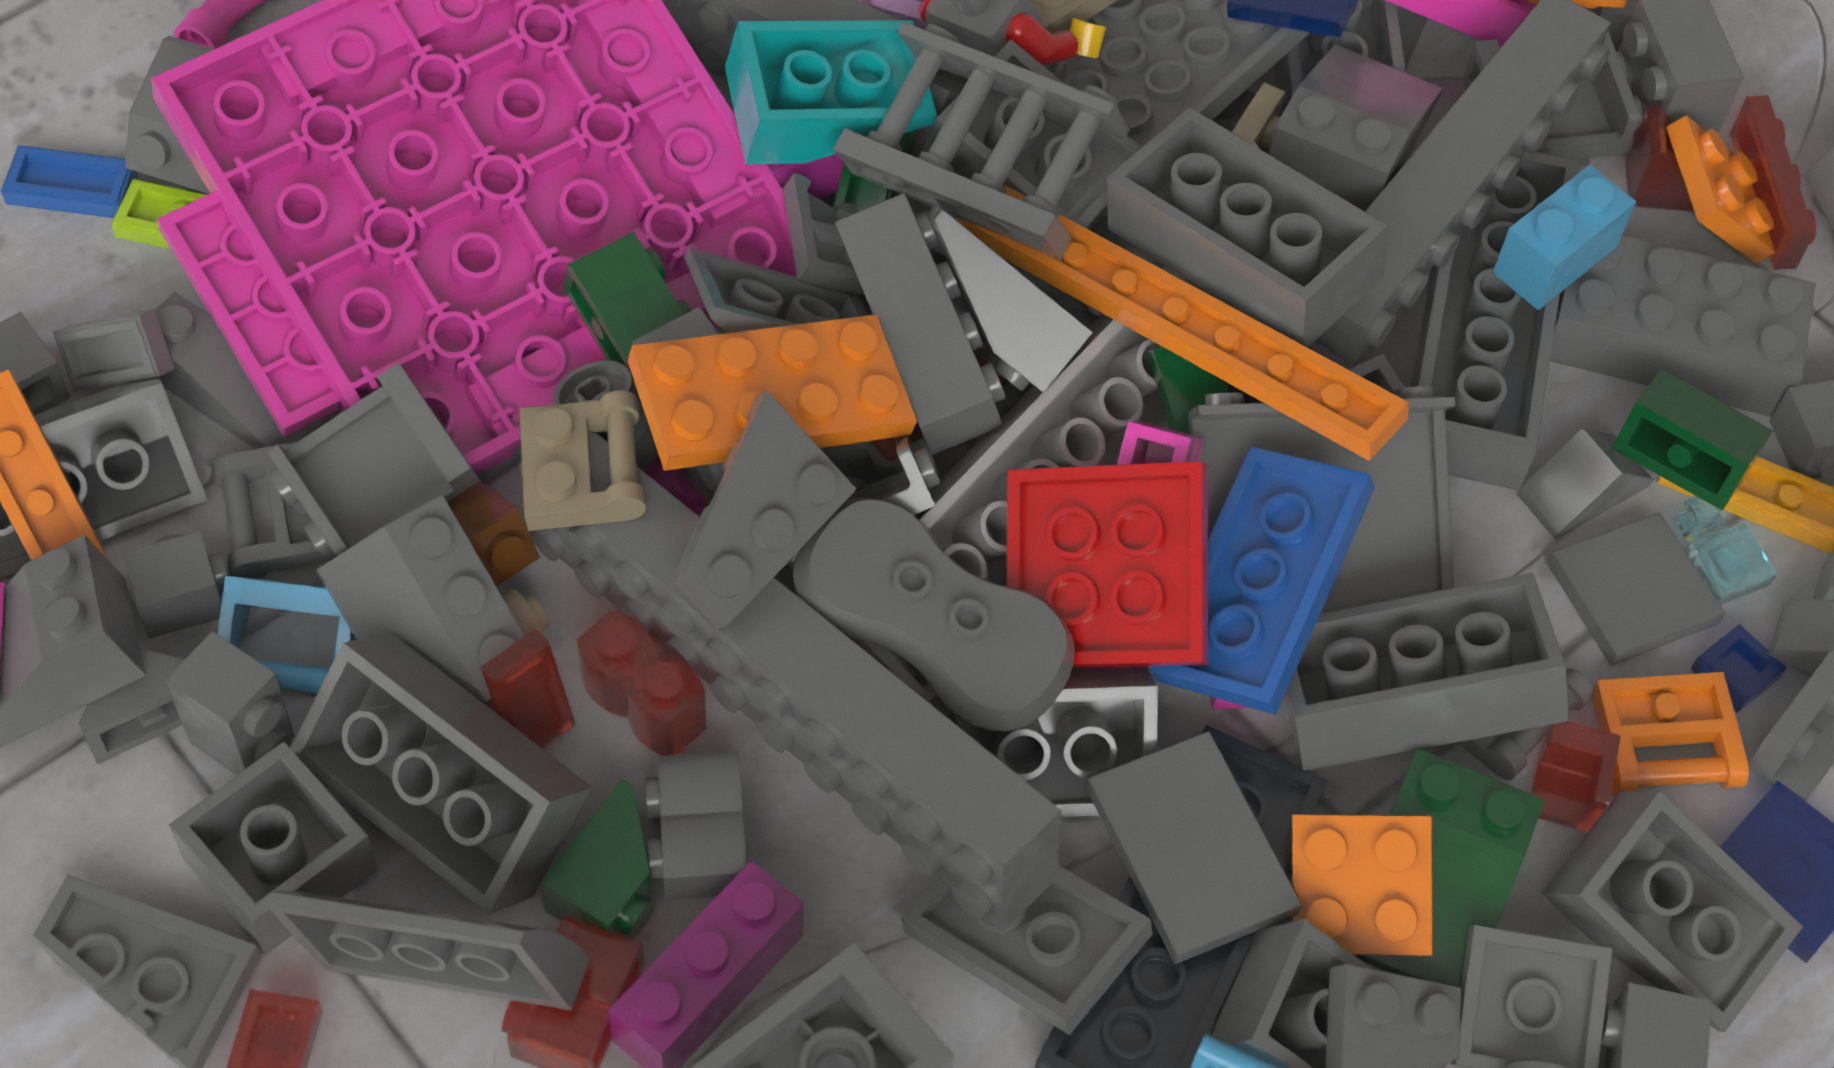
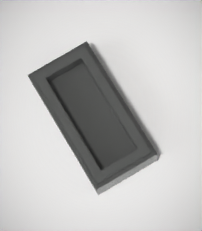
M154 309L72 324L53 331L74 391L157 377L175 370Z

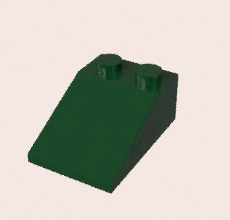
M1417 748L1389 816H1432L1433 956L1353 955L1361 961L1392 974L1461 988L1468 928L1471 925H1478L1496 929L1525 857L1545 799Z

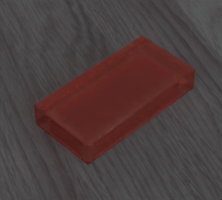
M536 629L480 667L496 713L542 749L576 725L550 643Z

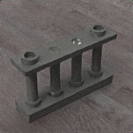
M902 22L897 33L916 58L912 68L877 132L870 131L867 137L844 128L833 148L834 152L854 175L897 193H905L907 197L931 207L935 204L950 215L1061 260L1072 238L1058 219L1060 212L1056 206L1097 130L1125 141L1130 128L1117 108L1118 101L1109 93L1097 87L1086 85L1083 91L962 45L957 37L939 26L929 24L924 30ZM939 68L967 78L968 80L929 152H921L918 158L902 152V147L898 143ZM992 88L1020 99L981 173H973L971 179L953 173L954 169L950 163L990 89ZM1043 109L1073 120L1034 195H1026L1025 199L1021 201L1005 194L1006 189L1002 185Z

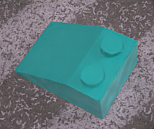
M913 20L738 21L725 64V71L745 165L807 163L836 154L833 148L844 128L867 137L870 131L877 132L916 60L897 33L902 22L914 26ZM930 86L904 133L934 124L937 114Z

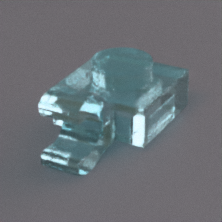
M1697 496L1685 500L1683 505L1687 511L1676 515L1673 521L1681 536L1686 541L1692 543L1686 553L1720 605L1770 586L1778 573L1746 523L1728 528L1718 508Z

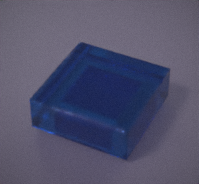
M1738 624L1697 657L1691 670L1695 674L1724 672L1733 708L1739 713L1782 677L1787 667L1776 658L1768 655L1769 650L1741 624Z

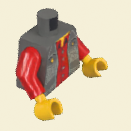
M922 0L919 6L920 17L925 23L936 25L949 31L958 38L962 45L995 57L1011 39L1045 68L1049 64L1070 60L1076 54L1098 58L1106 30L1105 26L1073 18L1069 31L1062 30L1050 33L1030 0Z

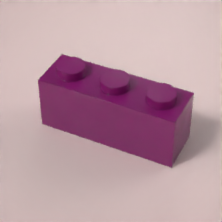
M750 861L608 1010L612 1042L643 1068H681L803 936L804 902L753 861Z

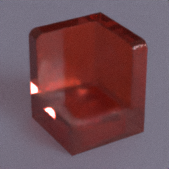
M1570 721L1551 725L1540 746L1531 790L1532 795L1545 799L1539 819L1585 832L1591 830L1604 813L1609 802L1621 735Z

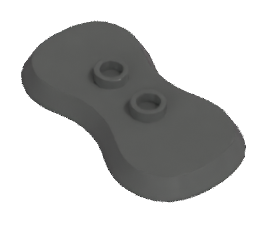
M867 497L850 499L844 502L802 546L795 559L793 581L795 591L801 600L846 636L886 647L909 661L927 679L941 700L956 715L973 725L996 731L1022 729L1036 721L1053 705L1070 677L1074 665L1075 646L1070 630L1055 609L1044 600L1024 590L997 584L969 572L946 553L922 521L909 510L895 503Z

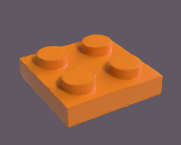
M1687 115L1667 126L1666 128L1697 221L1755 264L1776 253L1768 231L1774 227L1773 219L1765 204L1756 197L1752 184L1757 182L1758 178L1748 157L1741 151L1737 153L1732 152L1726 147L1724 141L1714 129L1710 128L1706 131Z
M1292 815V888L1302 905L1299 913L1292 916V922L1306 919L1351 954L1433 956L1432 816Z

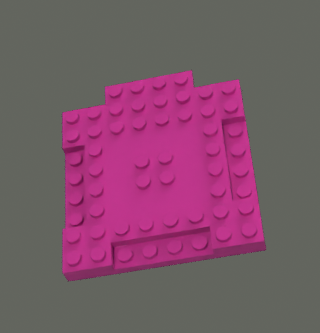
M321 0L151 78L153 100L210 194L157 218L158 229L283 437L338 409L344 412L382 387L377 376L399 362L475 474L479 475L515 456L516 448L521 446L520 408L554 405V391L560 381L571 371L588 363L601 360L607 361L562 288L569 263L634 231L643 248L651 247L659 256L666 271L667 278L665 283L676 301L683 299L692 310L700 307L714 327L718 325L710 318L684 258L689 247L797 276L783 189L767 164L745 165L735 114L662 0Z

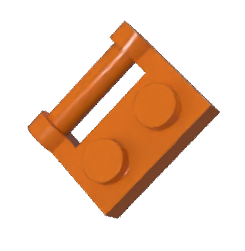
M1724 672L1602 679L1596 681L1594 685L1595 694L1592 699L1608 761V784L1613 795L1617 796L1620 791H1638L1639 788L1719 783L1721 788L1728 789L1743 788L1747 785L1749 778L1748 760ZM1713 743L1716 756L1637 761L1634 748Z

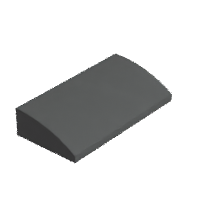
M290 890L271 892L265 904L325 970L572 1010L590 958L582 948L571 939L546 929Z

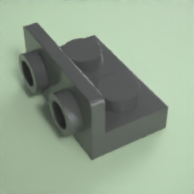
M1834 647L1770 730L1748 763L1749 770L1798 803L1806 802L1834 764Z

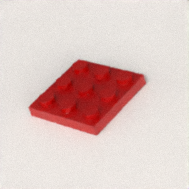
M1204 462L1008 470L1007 586L1024 590L1047 602L1061 616L1073 637L1075 646L1073 668L1208 665V466Z

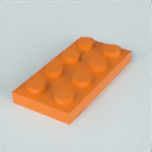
M877 314L632 345L627 360L664 471L726 462L732 447L738 445L750 419L747 417V414L755 397L766 390L819 448L911 435L917 422Z

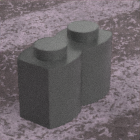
M739 751L658 756L659 777H645L647 818L661 817V837L648 838L650 879L664 880L665 899L718 896L746 866Z

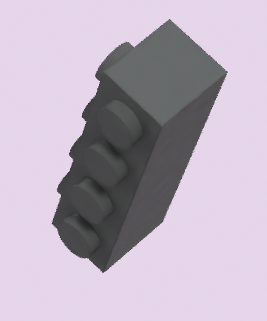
M903 193L836 221L835 224L873 315L877 314L931 454L934 455L1003 426L995 403L1006 398L992 363L979 367L973 351L983 347V343L970 312L967 311L957 316L951 300L961 296V293L947 260L935 265L929 250L940 245L926 211L914 215L906 195Z

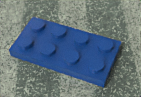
M1250 447L1208 539V665L1150 666L1149 670L1155 680L1276 715L1375 489L1370 474Z

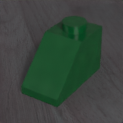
M624 779L620 780L540 883L545 912L610 953L615 951L626 935L630 938L636 937L648 922L654 909L650 872L634 787Z

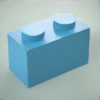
M1588 165L1509 228L1493 274L1539 311L1618 246L1636 201L1594 167Z

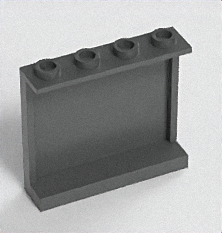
M1430 386L1395 389L1396 396L1409 402L1408 420L1379 452L1368 461L1265 403L1244 404L1243 393L1205 395V405H1198L1188 412V431L1190 435L1205 438L1199 461L1204 462L1208 466V539L1250 447H1255L1368 473L1375 485L1373 494L1321 613L1454 588L1445 410L1455 407V397H1434V387Z

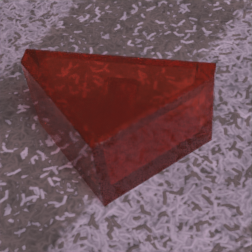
M1658 105L1646 110L1626 158L1628 195L1636 201L1635 207L1694 212L1666 128L1674 123V121Z

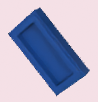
M18 145L1 193L7 205L114 218L132 179H137L139 172L125 168L126 159Z

